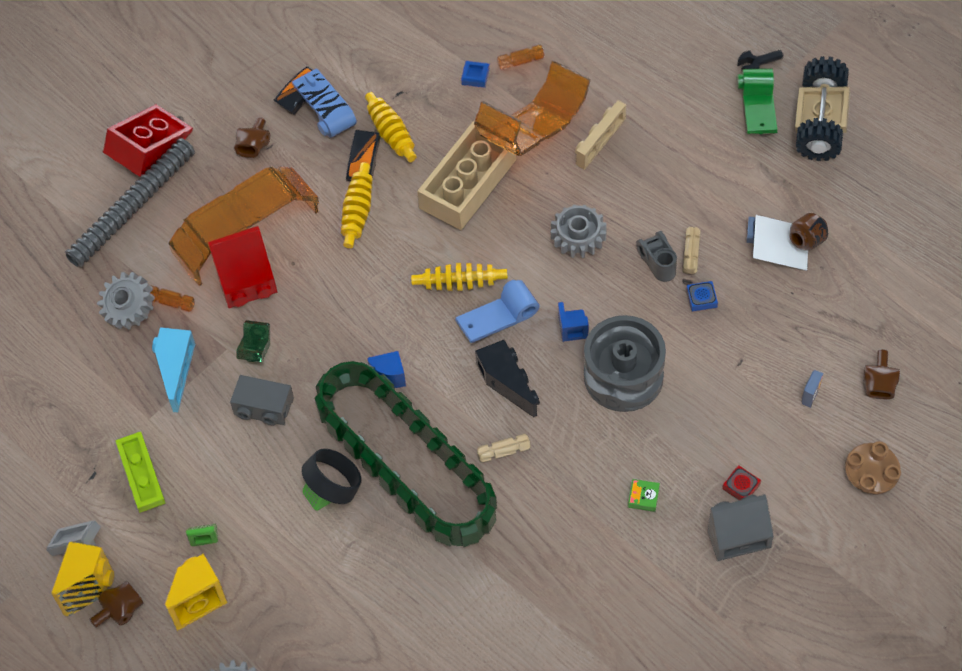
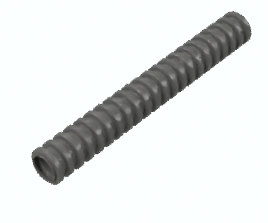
M179 138L171 146V149H168L166 154H163L161 159H158L156 164L150 167L151 170H146L145 174L140 176V180H136L135 185L130 186V191H125V196H120L119 201H115L114 206H110L108 211L103 213V217H99L98 222L92 224L93 228L89 227L87 233L81 235L82 239L78 238L76 244H72L71 249L65 251L67 259L73 265L83 267L84 262L89 261V256L93 257L95 251L100 250V245L104 246L105 240H110L111 235L116 234V229L120 230L122 228L121 224H126L127 219H131L132 214H136L138 209L143 207V203H147L148 198H152L153 193H157L159 188L164 186V182H168L169 177H173L174 172H178L179 167H183L185 162H188L190 157L194 156L195 151L188 141Z

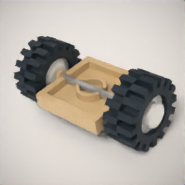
M820 56V60L813 58L812 62L808 61L804 67L802 83L804 87L799 88L795 130L797 133V152L801 153L802 157L808 155L809 160L817 158L816 161H821V158H824L825 161H828L830 157L832 159L836 158V154L839 155L842 150L843 133H847L850 87H847L849 69L838 58L833 61V57L829 56L828 59H825L824 56Z

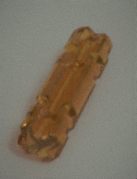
M542 45L532 46L530 50L525 48L514 51L509 56L507 54L498 56L499 68L504 70L510 68V65L514 67L532 62V59L539 60L544 58Z
M150 285L153 288L150 294L155 296V299L152 300L153 302L159 300L158 303L174 308H179L180 306L181 310L188 312L193 310L195 306L194 297L183 295L182 297L181 293L164 288L159 290V287Z

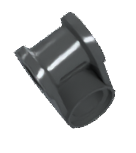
M658 231L653 237L646 240H637L636 247L639 255L646 262L654 277L662 282L674 279L677 271V255L668 243L664 233Z

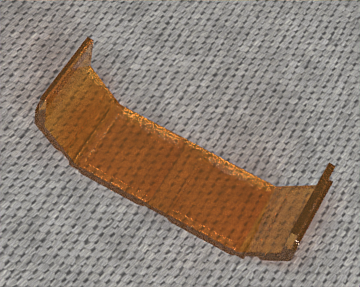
M553 60L551 61L547 79L532 103L509 115L482 101L474 126L481 134V137L517 156H522L537 147L540 142L551 138L570 124L572 118L586 100L591 79Z
M271 166L265 168L235 186L230 192L215 198L189 214L183 220L182 226L176 230L169 241L170 250L193 280L201 286L202 281L199 271L211 254L208 242L247 230L294 200L305 201L316 214L319 212L318 196L293 167L280 166L273 168Z

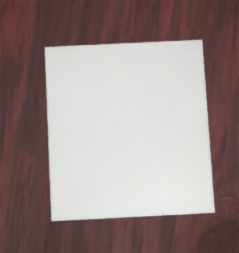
M756 215L753 258L807 271L808 251L795 247L790 240V227L792 223Z

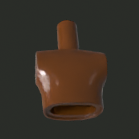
M257 118L252 128L237 129L236 144L234 146L237 155L245 158H255L269 144L270 132L263 129L266 123L263 118Z
M878 350L877 366L865 365L863 381L866 384V395L868 397L887 400L893 399L895 396L900 369L887 367V350Z
M125 581L121 585L107 589L100 594L98 601L103 609L89 620L95 628L109 618H112L118 625H124L130 621L134 611L144 603L131 584Z

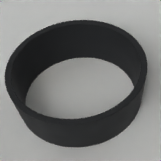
M332 449L317 450L303 464L301 470L303 479L308 487L321 498L335 504L351 502L362 481L361 474L356 465L345 455ZM316 462L325 463L338 470L347 479L351 487H344L329 480L320 471Z

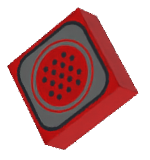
M738 465L725 481L722 489L740 501L748 495H753L761 485V479Z

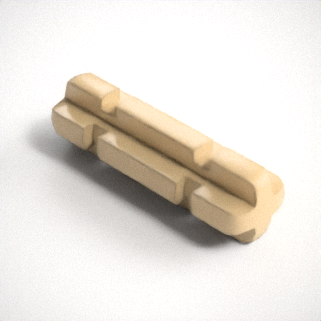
M688 227L686 229L683 271L686 274H695L697 272L700 229L698 227Z
M527 434L516 436L514 440L511 437L491 443L492 446L489 447L487 444L479 446L477 454L481 462L490 461L491 457L497 459L514 454L516 450L520 452L530 449V441Z

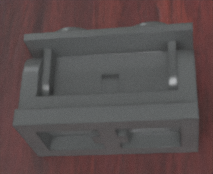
M240 375L230 404L233 414L241 419H256L268 425L279 424L285 426L284 418L288 415L294 395L291 385Z

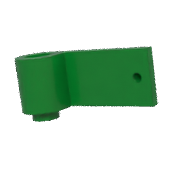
M742 69V74L737 75V87L742 89L747 134L777 133L778 128L773 98V69Z

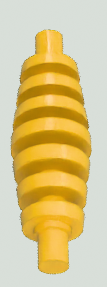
M373 92L367 93L365 95V99L369 103L367 111L378 133H380V136L398 156H405L408 162H413L417 158L413 152L415 145L403 120L383 98H376Z
M361 163L359 172L353 174L343 201L341 234L345 237L343 246L349 249L353 248L355 239L361 237L362 229L365 226V221L371 208V185L373 178L369 174L370 165L368 163Z
M456 263V272H452L451 264L446 265V273H442L441 266H437L433 274H431V268H427L423 274L411 275L412 285H424L427 290H432V284H436L437 290H442V283H446L447 291H453L454 282H457V290L463 291V282H467L468 290L473 289V281H478V288L484 287L485 280H488V285L492 286L496 280L508 279L507 269H495L492 264H487V270H483L482 264H477V271H473L472 263H466V271L462 272V264Z

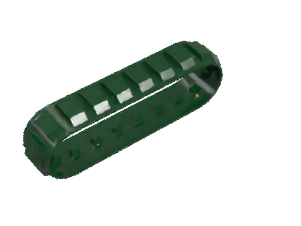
M355 361L339 363L322 375L316 385L317 396L314 397L321 423H326L328 432L338 442H344L345 449L355 460L361 459L362 467L372 477L379 478L380 486L390 496L396 495L397 503L408 514L413 513L415 515V522L426 533L431 532L435 536L436 541L450 547L452 545L466 547L478 543L485 534L490 533L496 522L497 499L491 483L484 481V474L473 463L468 464L466 456L455 445L450 446L448 444L447 437L437 427L432 428L430 426L429 419L419 409L414 410L412 408V402L402 392L395 391L394 384L385 375H379L375 367ZM351 386H361L373 391L377 398L382 399L392 409L391 412L396 417L399 416L409 426V430L413 434H417L427 444V448L431 452H435L445 462L444 465L449 470H452L463 481V484L477 495L478 504L485 505L484 509L478 511L474 519L465 523L454 524L445 522L437 517V513L432 508H428L418 498L419 495L415 490H410L400 479L401 476L396 471H392L382 461L383 458L378 453H374L364 443L365 439L361 435H357L347 425L348 422L343 417L340 418L333 411L335 407L330 399L336 392Z

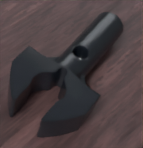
M748 50L740 55L737 66L744 65L745 63L750 64L742 66L741 73L742 69H760V65L782 59L783 52L777 50L755 56L751 50Z

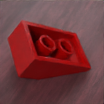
M155 104L107 128L103 153L140 177L145 174L146 170H151L150 167L156 164V161L161 159V156L166 154V151L171 149V146L179 138L185 140L192 133L193 128Z
M259 226L208 242L228 309L240 307L248 302L260 298H268L272 294L278 293Z

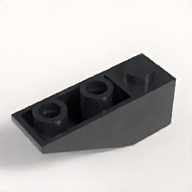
M504 339L475 350L476 365L486 385L533 418L536 417L537 405L540 404L536 391L534 389L530 391L527 385L529 379L524 368L519 369L516 363L518 362V357L514 348H509Z

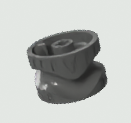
M621 315L607 318L591 330L584 347V382L588 393L599 405L613 411L630 412L642 409L656 399L663 386V369L666 356L665 342L657 328L642 318Z

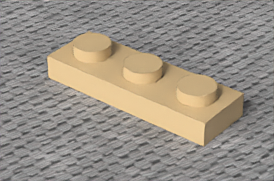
M617 100L612 108L608 107L603 115V119L599 124L593 125L586 140L579 142L575 150L577 166L585 170L625 121V103Z

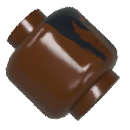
M815 213L805 214L793 222L790 227V240L792 244L804 251L814 249L826 241L828 237L827 222Z

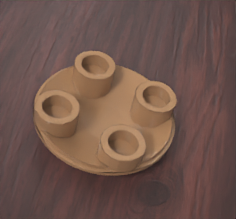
M877 441L875 443L858 445L847 456L845 463L847 477L857 489L865 493H885L897 484L901 476L899 460L884 442Z

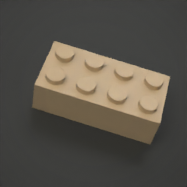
M473 121L418 189L419 209L462 230L516 161V142Z

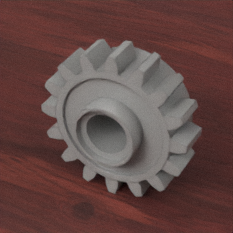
M574 204L569 208L564 207L560 214H555V221H551V239L554 240L555 248L561 246L562 254L570 251L571 257L574 258L576 253H580V256L584 258L585 252L588 251L593 255L595 254V247L602 248V241H606L607 224L603 222V215H598L595 208L591 209L586 207V205L576 206Z
M121 272L120 279L113 275V282L111 284L104 283V286L107 288L106 291L99 292V295L103 297V300L97 302V305L102 307L99 314L105 317L104 320L118 329H121L122 326L127 329H131L132 325L139 326L141 321L148 318L150 310H153L152 300L155 299V296L150 294L153 288L147 284V280L136 275L134 272H131L130 275Z

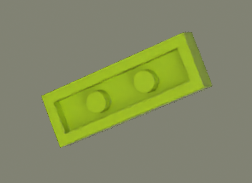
M140 431L115 440L139 513L166 504L142 432Z

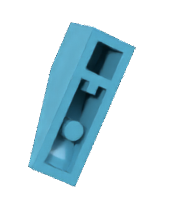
M160 327L158 337H155L153 340L152 350L156 354L173 412H178L195 341L190 330Z

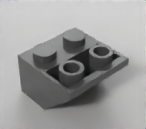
M765 494L760 496L748 495L740 501L732 503L724 501L711 507L707 532L717 561L771 548L774 536Z

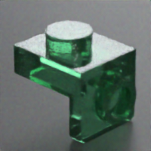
M245 320L243 323V338L236 350L237 359L249 362H263L270 347V324Z

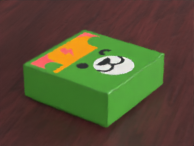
M632 479L628 508L656 512L660 483Z

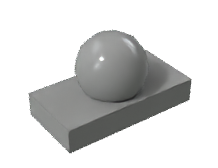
M94 520L60 528L55 533L46 550L52 556L64 554L69 541L96 546L94 538L101 526Z

